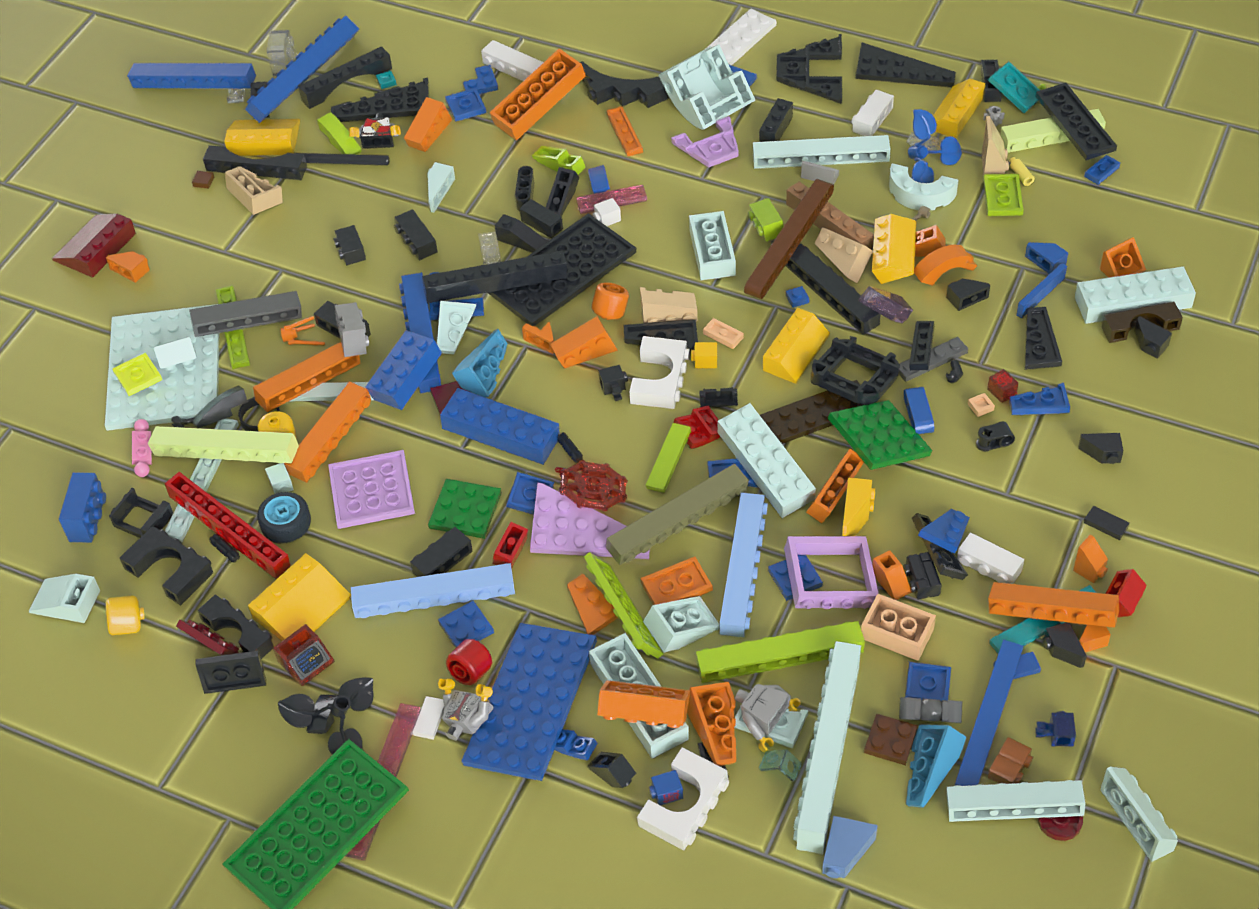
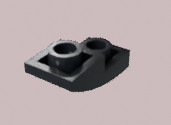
M320 695L315 703L313 712L322 709L328 703L332 704L338 695ZM328 709L317 716H312V722L306 729L307 733H327L335 721L331 710Z

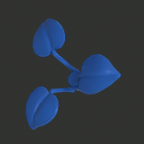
M915 109L913 110V131L915 136L922 141L915 143V146H910L908 149V156L917 161L913 167L911 178L919 183H933V169L927 167L928 163L922 159L928 154L941 153L940 160L944 165H954L961 158V146L957 139L951 136L945 137L941 141V150H928L924 145H921L930 139V134L936 131V120L928 111Z

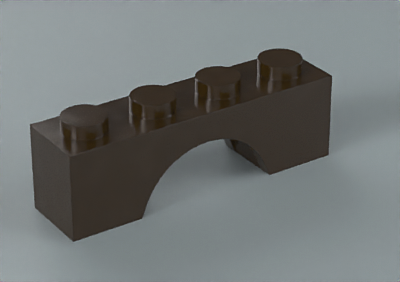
M1174 301L1106 314L1103 318L1102 329L1108 342L1113 343L1127 340L1128 333L1132 328L1136 327L1139 316L1169 332L1180 330L1183 317Z

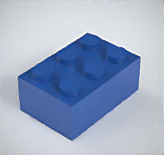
M72 473L59 516V521L69 542L92 543L94 535L97 534L98 520L102 517V506L106 503V493L103 492L101 482L95 473Z

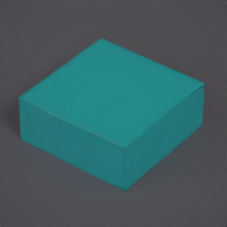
M392 71L376 75L381 90L397 85Z

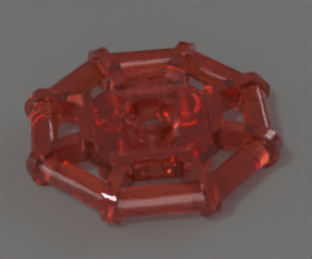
M580 460L579 463L567 469L563 468L560 471L561 482L559 492L574 502L577 508L600 509L605 512L610 507L620 502L624 503L627 500L626 484L628 480L625 476H621L613 470L608 463L598 464ZM568 479L574 480V483H568Z

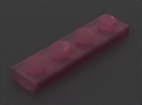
M643 185L576 197L580 214L593 212L595 204L611 198L614 199L618 206L647 201Z

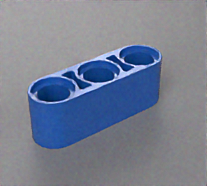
M924 387L904 389V402L911 426L916 431L915 433H933L934 420Z

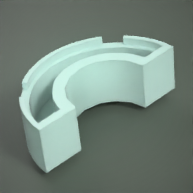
M891 164L889 190L895 196V200L905 207L919 210L921 206H926L931 210H935L938 206L942 205L944 207L951 203L957 195V179L941 176L939 180L933 183H919L909 177L908 167Z

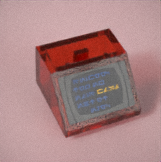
M307 624L273 648L278 663L301 686L335 662L318 635Z

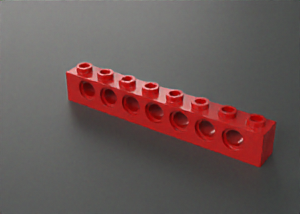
M181 472L175 474L165 483L168 495L172 500L273 578H279L291 567L287 553Z

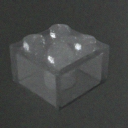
M289 30L270 31L267 54L273 77L281 69L286 70L287 64L291 60L295 62L294 59L297 57V51L293 48L294 38L290 36Z

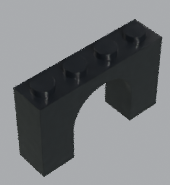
M154 526L120 557L124 569L137 578L160 559L176 558L180 560L181 564L178 570L162 585L166 597L180 606L214 573L211 567L212 563L207 557H201L193 548L185 547L180 540L171 538L163 529L158 530Z

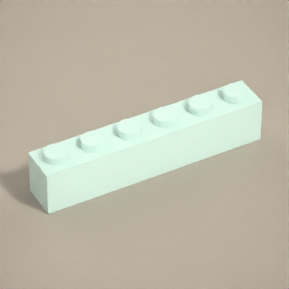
M1044 781L1038 783L1022 782L1017 784L1000 783L995 785L978 784L974 786L956 785L947 787L949 822L1084 816L1085 813L1082 781Z

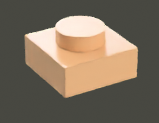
M985 393L968 399V405L977 417L994 411L995 405Z

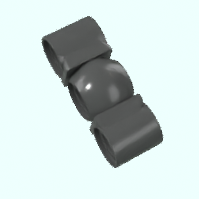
M900 697L899 719H921L922 721L936 722L941 720V722L962 723L963 701L921 700V698Z

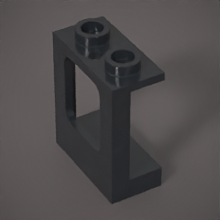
M131 488L123 496L120 503L112 509L109 517L115 528L141 538L152 526L158 530L163 529L171 519L173 511L170 503L162 501L158 505L137 496L135 489ZM134 507H139L153 513L141 529L123 522Z

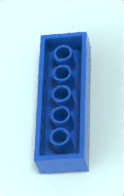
M457 388L440 414L442 429L544 465L558 442L557 436L560 434L559 423Z

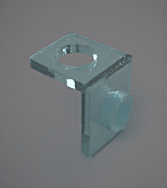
M787 749L767 751L759 769L761 771L780 770L791 781H795L801 767V762ZM789 760H791L794 765V770L792 773H790L787 768Z

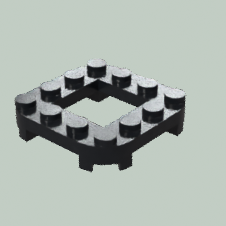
M850 336V339L840 340L837 337L834 338L831 347L820 359H814L811 370V383L855 403H859L862 406L877 402L898 378L900 364L895 359L896 355L890 352L887 356H884L856 344L857 337ZM846 359L877 371L868 382L864 381L861 385L834 374Z

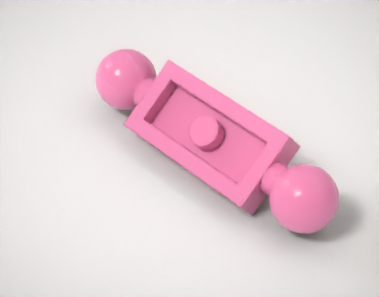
M138 419L134 423L135 431H132V465H135L134 472L137 476L145 477L149 474L150 468L148 465H151L152 453L148 445L151 431H148L149 423L145 419Z

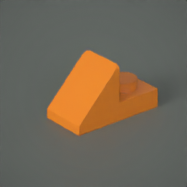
M550 322L542 330L527 323L522 327L523 340L547 352L554 353L550 345L554 342Z

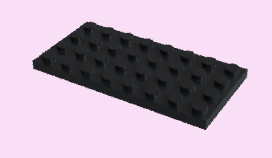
M588 213L527 256L563 251L567 262V278L488 292V294L531 326H536L634 255L637 250L634 245Z

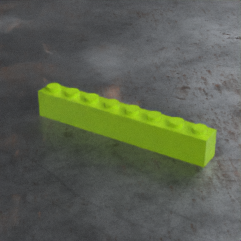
M848 621L839 625H827L818 629H806L802 632L785 633L781 636L764 637L760 640L744 641L739 644H726L712 649L705 648L701 651H696V663L701 683H707L828 660L830 649L835 648L836 641L861 645V653H864L865 640L859 621Z

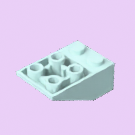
M80 574L45 579L29 609V613L85 623L100 592L99 586L94 577Z

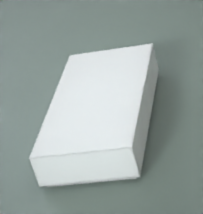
M426 696L413 730L414 736L434 740L444 713L443 699Z

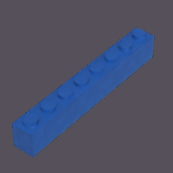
M134 63L127 75L133 88L251 89V83L256 78L252 63Z
M423 273L401 276L402 283L399 284L400 293L404 294V296H401L403 307L406 306V309H403L405 320L408 319V322H405L406 330L434 339L429 308L424 293ZM438 361L435 362L419 385L420 393L431 392L430 388L441 385Z

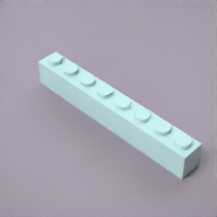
M888 135L753 142L754 169L798 167L802 165V161L818 165L890 162L891 149Z

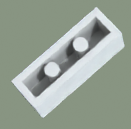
M875 90L872 95H869L867 102L860 107L858 114L852 118L853 132L863 136H873L893 109L894 96L879 90Z
M971 532L958 549L957 559L962 565L969 566L980 574L996 580L998 583L1014 584L1022 572L1023 558Z

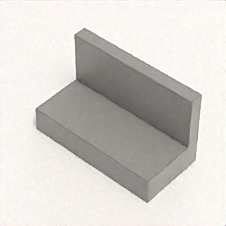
M802 161L801 178L811 181L820 179L835 184L839 176V170Z

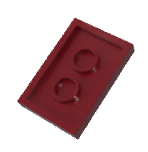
M179 619L176 624L177 628L221 656L241 653L238 651L240 649L239 646L232 642H226L223 636L210 632V628L202 623L198 624L191 619L188 622Z

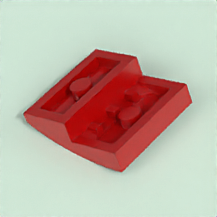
M709 406L695 408L692 410L691 415L674 419L673 423L691 427V433L686 442L691 449L706 445L720 438L718 434L719 419Z

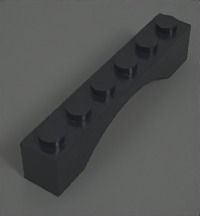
M381 46L299 85L302 102L311 109L324 103L334 89L351 78L361 75H378L392 70L390 54Z
M209 145L203 157L206 171L225 173L240 166L256 174V176L302 180L307 169L305 155L286 153L267 159H250L238 156L230 152L226 147Z

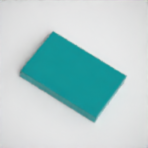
M1007 62L988 79L1024 114L1038 102L1035 96L1036 92L1040 90L1010 62Z

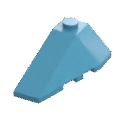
M499 329L491 333L452 372L461 388L485 398L489 397L496 387V375L501 370L499 364L504 359L508 344Z
M919 725L912 744V751L915 754L914 761L910 762V769L913 770L912 778L908 781L907 806L924 807L960 757L966 736L949 725Z

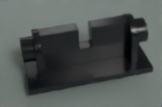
M704 388L702 391H699L700 407L738 405L737 388H720V391Z

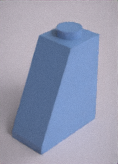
M833 816L822 874H826L831 878H845L876 840L878 825Z

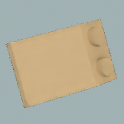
M986 116L981 154L983 177L984 174H1005V171L1009 169V161H1006L1007 149H1004V141L990 116Z

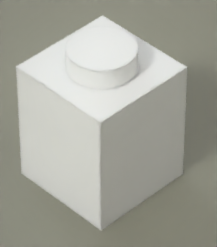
M611 198L594 205L593 217L604 225L609 226L621 221L620 208L614 199Z

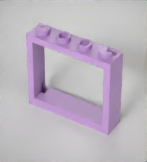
M803 536L787 538L784 551L795 608L866 609L872 606L879 593L866 536ZM798 555H859L867 591H804Z

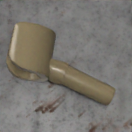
M921 206L918 214L912 219L916 221L921 217L928 218L931 214L929 212L931 209Z

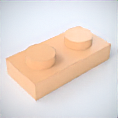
M715 318L703 329L704 335L731 349H734L744 338V333Z

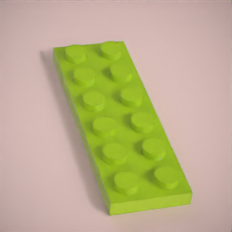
M591 552L586 554L584 558L588 563L586 565L587 569L595 575V582L604 590L605 599L613 605L614 614L623 621L622 627L632 636V644L636 649H642L648 656L652 655L657 659L664 654L644 624L643 618L610 564Z

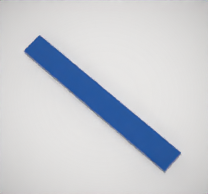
M1007 640L1002 642L955 786H974L980 782L1023 651V645Z

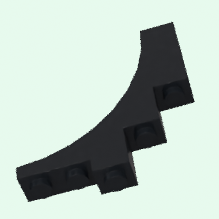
M583 61L580 62L586 75L582 81L589 90L587 92L588 97L597 105L614 98L622 107L639 100L640 103L650 108L670 99L659 76L637 80L620 79L599 73Z

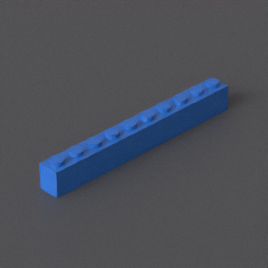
M344 16L342 19L338 18L333 23L332 28L329 26L324 31L323 36L320 34L315 39V44L310 43L306 47L305 53L300 52L297 55L295 62L291 60L287 64L286 70L281 69L276 75V79L271 78L266 84V88L264 86L261 87L256 97L254 95L251 96L247 101L248 105L245 110L257 122H262L298 89L299 85L303 84L356 35L359 28L347 16Z

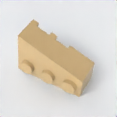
M240 166L225 172L226 188L253 215L282 203L281 186L276 185L275 187L269 184L268 180H261L256 177V174Z
M823 227L815 241L819 249L847 278L858 283L873 250Z
M640 287L643 323L682 320L698 321L694 293L680 291L666 293L662 292V289L647 291L644 287Z

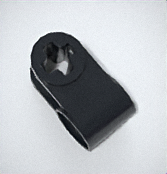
M1004 421L983 426L978 431L979 438L976 441V447L984 452L1007 447L1015 441V436Z

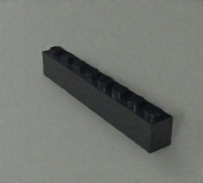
M800 243L785 266L862 335L879 326L881 317L879 309L870 304L865 297H862L854 287L847 284L830 266H827L818 256H815L807 246Z
M563 251L424 275L422 276L424 293L428 304L567 278V262Z

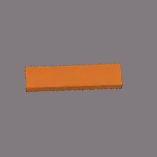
M623 107L607 110V116L627 157L643 153V148Z

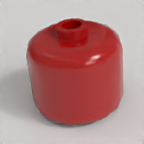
M466 639L461 642L446 659V667L450 675L463 685L475 684L492 666V656L489 650L481 642L474 639Z

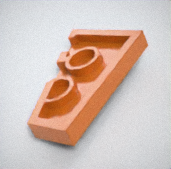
M581 574L567 584L568 591L587 634H596L618 618L613 612V605L605 599L600 590L584 574Z

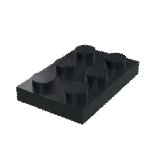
M259 651L196 659L195 665L204 694L266 686L267 679Z

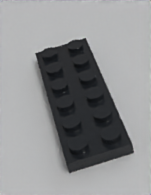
M1067 83L1036 92L1035 97L1085 160L1117 150L1116 143Z

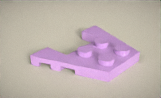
M729 116L716 121V127L721 132L694 143L685 133L671 138L673 145L707 167H712L739 156Z

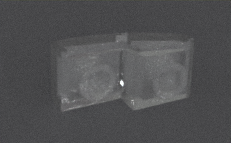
M228 89V103L244 102L246 89Z
M911 132L906 142L910 146H915V143H919L922 140L918 139L914 132ZM930 135V139L921 145L927 147L928 150H941L940 144L942 140Z
M496 232L478 234L483 264L501 262Z

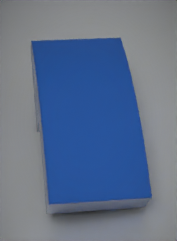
M604 165L588 169L594 194H602L610 190Z
M562 729L554 750L574 758L589 760L598 743L594 738L578 736L573 730Z

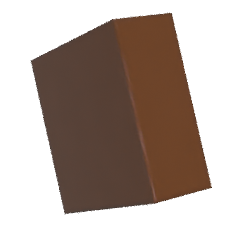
M197 171L192 181L193 187L209 189L214 179L213 172Z

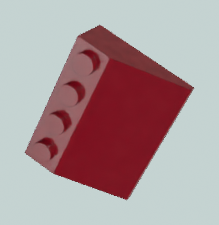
M118 213L95 215L52 260L93 278L108 263L106 257L117 254L136 234L132 220Z

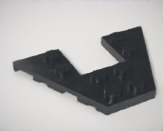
M838 34V37L830 40L823 39L820 42L805 45V48L797 51L795 48L789 52L777 54V82L842 103V76H809V60H842V34Z

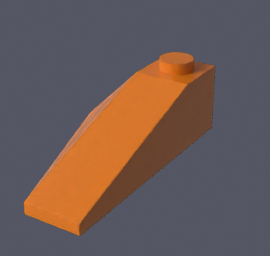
M729 682L691 687L689 689L691 692L687 713L713 763L718 766L735 763V698Z

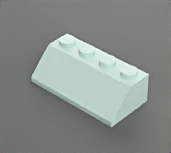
M1107 768L1100 790L1152 862L1173 852L1178 842L1177 836L1166 825L1162 814L1155 810L1149 796L1142 792L1136 778L1130 775L1125 768Z

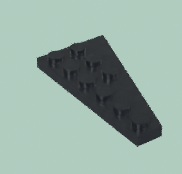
M863 42L861 43L856 79L951 88L954 86L955 71Z
M428 77L423 78V81L419 83L410 82L409 86L401 88L397 86L375 93V96L370 98L362 97L360 101L354 103L349 101L332 106L331 113L340 122L366 120L367 118H374L376 114H382L388 118L416 116L426 97L429 98Z

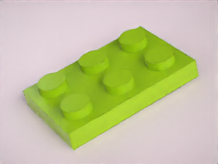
M984 174L983 182L987 215L1023 216L1024 209L1019 174Z

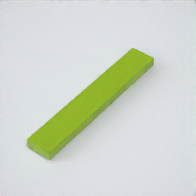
M233 286L216 289L218 304L237 301ZM243 329L224 332L232 370L250 366Z

